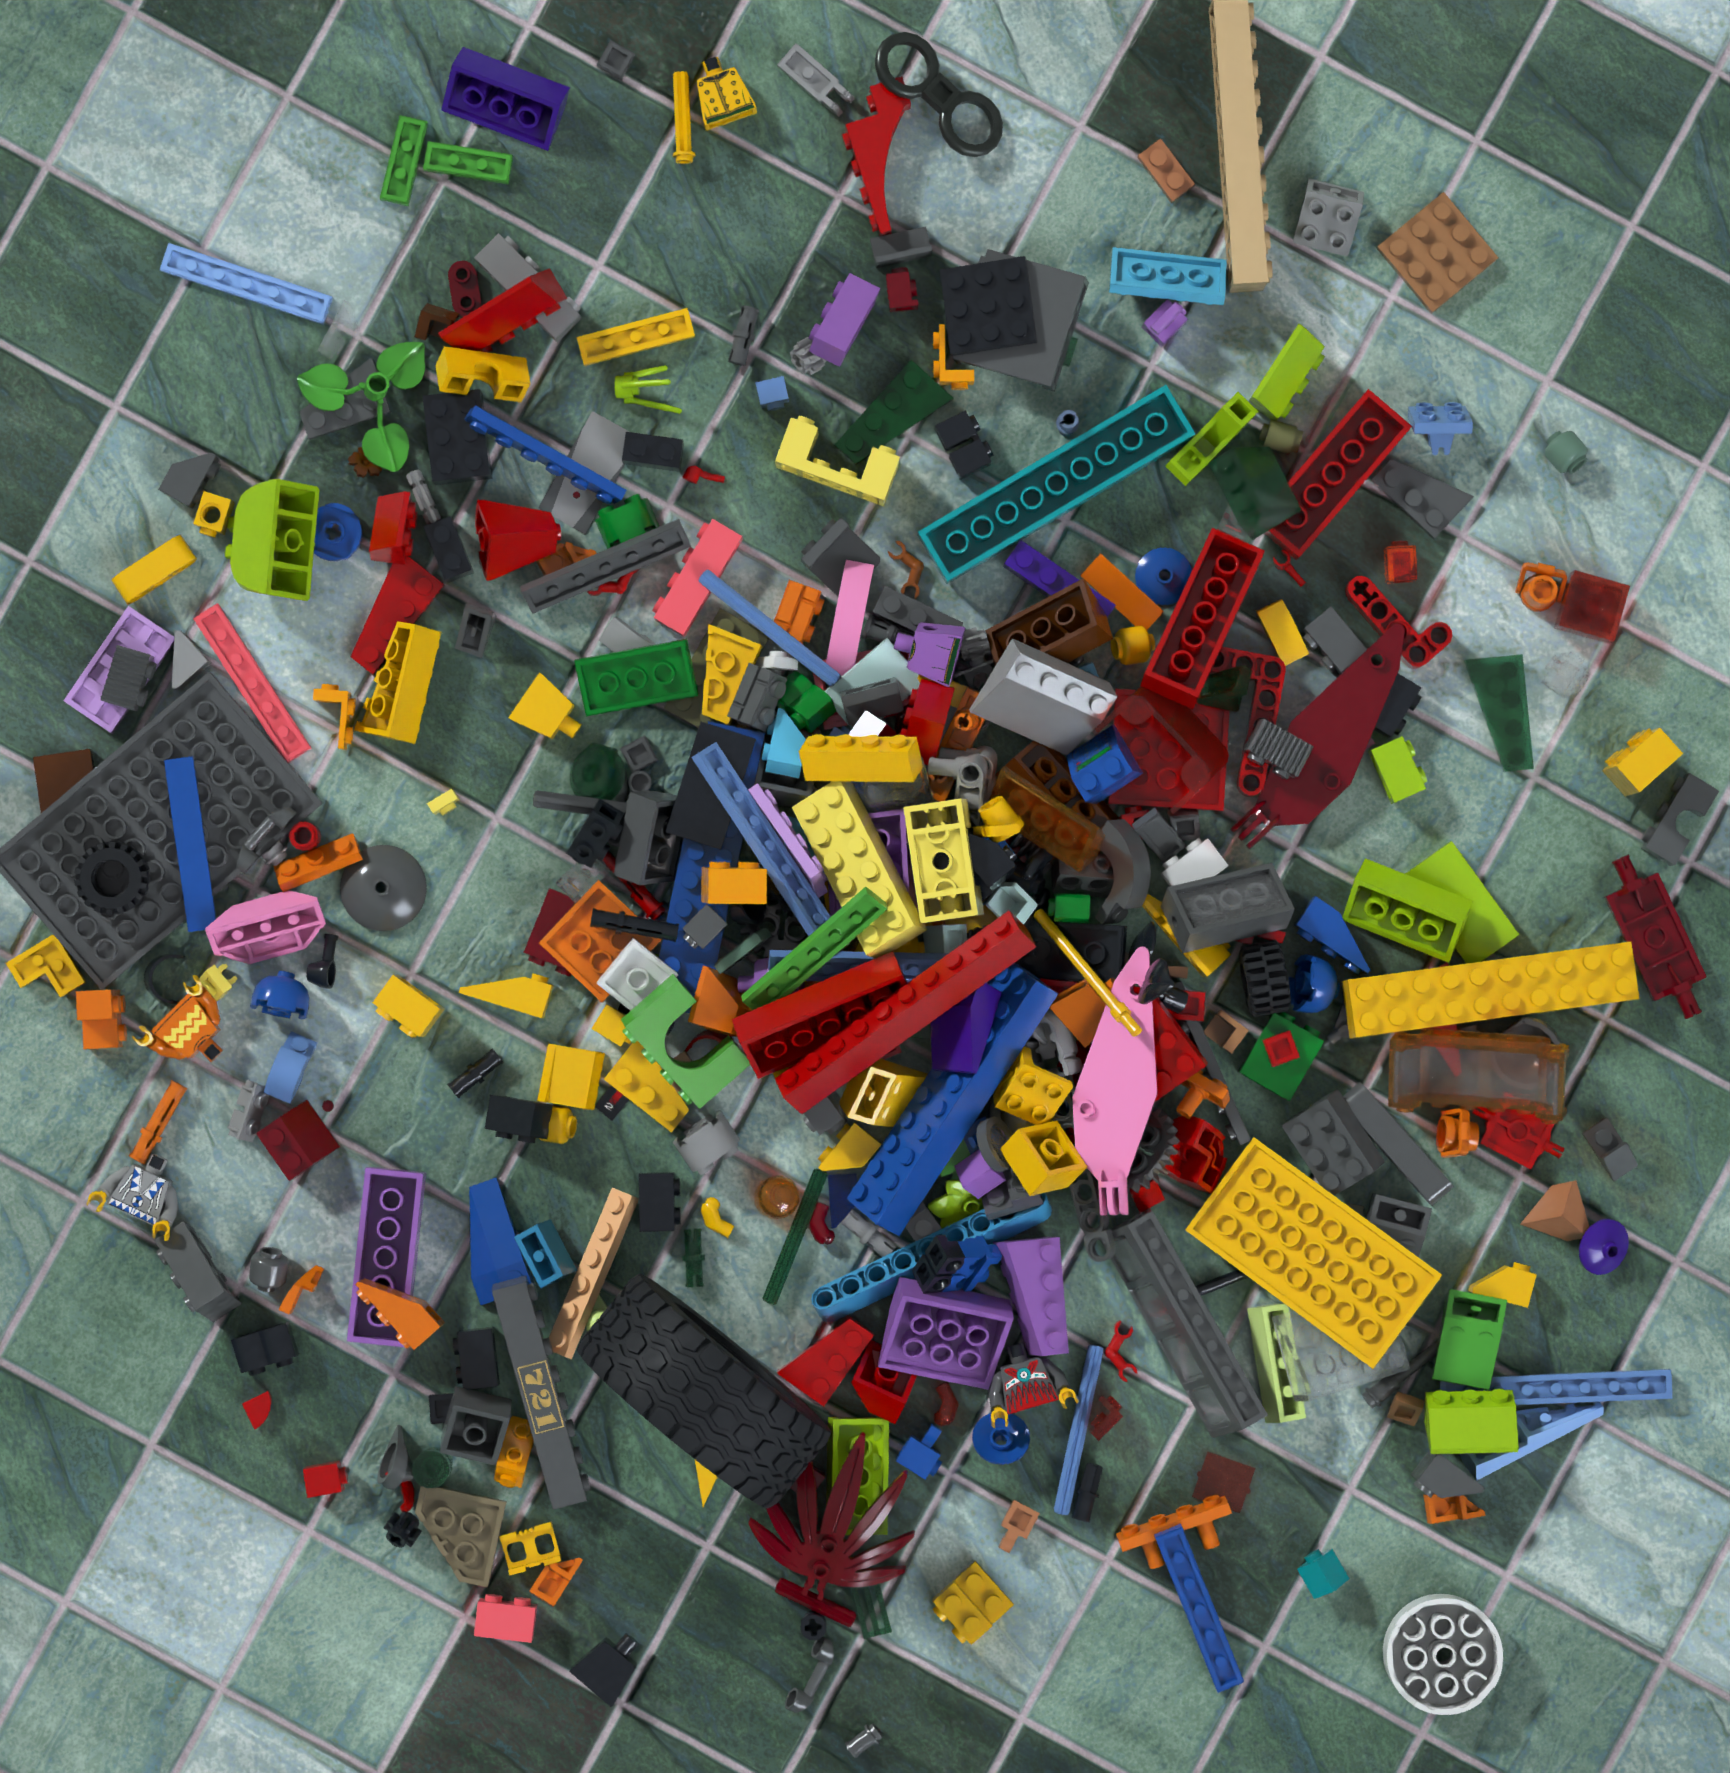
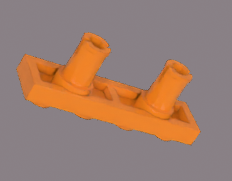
M970 687L966 689L938 748L936 758L939 757L941 747L964 751L967 748H972L985 719L969 711L980 693L979 691ZM927 771L918 791L939 802L947 801L956 780L949 776L928 775Z
M1200 1070L1181 1083L1189 1090L1177 1106L1176 1111L1183 1117L1190 1119L1203 1099H1207L1224 1109L1230 1101L1228 1087L1216 1078L1210 1080L1203 1076V1072Z
M1213 1495L1205 1498L1203 1503L1193 1507L1192 1505L1181 1506L1173 1514L1167 1516L1164 1514L1155 1515L1147 1523L1139 1526L1137 1524L1127 1525L1121 1529V1532L1116 1533L1122 1552L1142 1546L1149 1568L1155 1569L1165 1565V1561L1154 1534L1178 1524L1182 1525L1183 1530L1196 1527L1204 1549H1213L1220 1545L1213 1521L1230 1515L1232 1512L1225 1495L1221 1497Z

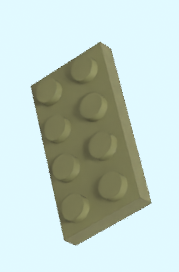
M721 608L711 623L715 627L761 644L763 646L761 652L769 640V637L760 630ZM708 630L691 659L699 695L668 701L664 706L665 710L699 728L701 721L721 724V722L702 715Z

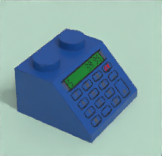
M1111 725L1066 755L1073 782L1085 802L1098 804L1143 774L1115 725Z

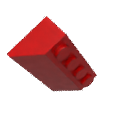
M549 268L527 277L443 329L438 334L453 348L490 353L493 351L491 345L497 341L502 345L516 337L514 331L522 327L523 331L538 323L536 317L543 313L548 317L560 310L561 306L559 303L566 300L567 297Z

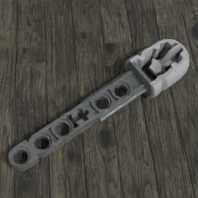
M1049 1008L1025 1044V1047L1031 1049L1034 1065L1045 1069V1066L1041 1060V1055L1043 1060L1058 1057L1057 1050L1059 1052V1061L1062 1064L1063 1071L1060 1070V1067L1048 1069L1047 1071L1072 1081L1073 1088L1065 1098L1070 1105L1069 1113L1064 1116L1057 1110L1050 1122L1058 1121L1066 1132L1069 1127L1074 1129L1072 1097L1076 1086L1073 1075L1081 1073L1083 1065L1081 1059L1076 1057L1079 1050L1075 1036ZM1086 1168L1080 1176L1088 1175V1178L1079 1181L1076 1179L1069 1187L1080 1228L1086 1234V1236H1083L1088 1256L1096 1262H1103L1114 1256L1116 1244L1112 1229L1108 1230V1214L1100 1216L1098 1180ZM1083 1184H1088L1092 1189L1093 1194L1089 1200L1084 1199L1080 1194V1188ZM1090 1212H1095L1100 1218V1224L1097 1228L1091 1227L1088 1223L1087 1218ZM1098 1240L1104 1241L1107 1245L1108 1250L1105 1256H1100L1096 1253L1095 1244Z

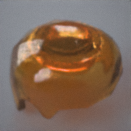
M776 1175L762 1180L754 1192V1205L759 1213L774 1220L785 1218L794 1213L800 1202L798 1187L793 1180L783 1175Z

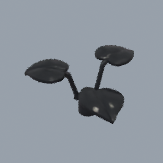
M1150 921L1136 936L1130 947L1128 960L1135 950L1142 946L1149 950L1150 956L1152 955L1156 944L1154 922ZM1159 958L1147 970L1145 980L1139 991L1138 1000L1141 1004L1146 1005L1159 998L1167 1009L1181 1013L1187 1004L1188 993L1174 987L1175 983L1170 976L1167 962Z

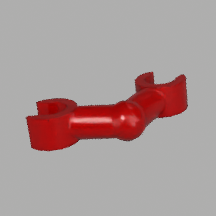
M639 569L619 577L617 581L604 583L599 586L598 590L587 591V593L591 596H598L602 592L623 594L627 589L632 574L638 572Z
M1121 1320L1114 1324L1115 1334L1105 1349L1104 1354L1118 1369L1120 1379L1127 1382V1379L1123 1376V1370L1126 1367H1130L1138 1374L1137 1369L1133 1364L1127 1363L1118 1351L1124 1339L1132 1335L1133 1327L1130 1326L1128 1332L1122 1335L1118 1332Z

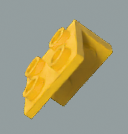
M1024 1046L994 1091V1105L996 1108L1032 1124L1047 1123L1051 1121L1072 1090L1073 1083L1034 1065L1031 1049Z

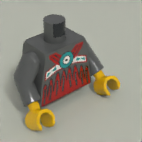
M1023 1342L1013 1344L1007 1347L1011 1363L1000 1366V1371L994 1375L990 1387L991 1425L995 1428V1420L1002 1418L1005 1420V1427H1007L1008 1414L1060 1400L1064 1409H1067L1065 1404L1067 1398H1074L1076 1404L1079 1401L1076 1393L1071 1389L1064 1372L1049 1359H1041L1040 1356L1028 1358Z

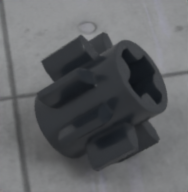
M394 1512L384 1526V1529L388 1531L386 1533L387 1540L399 1548L404 1547L405 1544L412 1547L422 1530L418 1529L419 1520L410 1512H402L400 1515Z

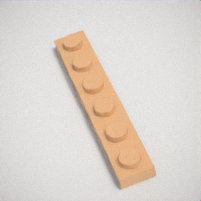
M615 1188L611 1189L550 1333L549 1339L554 1353L572 1360L639 1198Z

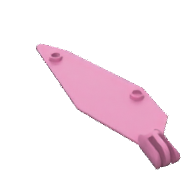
M1143 946L1135 950L1115 979L1111 990L1117 1000L1124 1002L1130 1009V1015L1141 1027L1142 1031L1139 1035L1133 1037L1121 1022L1118 1023L1110 1014L1111 1009L1106 1005L1072 1097L1075 1148L1087 1165V1169L1098 1180L1100 1216H1106L1108 1212L1110 1215H1118L1119 1211L1121 1215H1129L1127 1177L1157 1097L1152 1001L1146 1005L1141 1004L1138 1000V995L1133 990L1135 984H1138L1140 988L1142 987L1146 972L1150 967V952Z

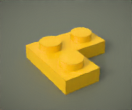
M54 935L49 936L6 963L20 988L46 974L58 995L64 997L87 983L69 952Z

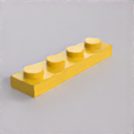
M688 308L576 338L583 364L588 366L694 338L695 334Z

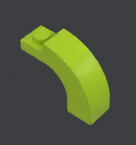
M1237 392L1165 467L1186 486L1235 438L1259 411Z

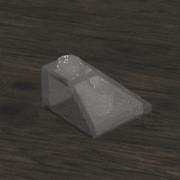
M921 757L923 768L914 782H860L867 806L874 812L903 809V807L934 803L923 757Z

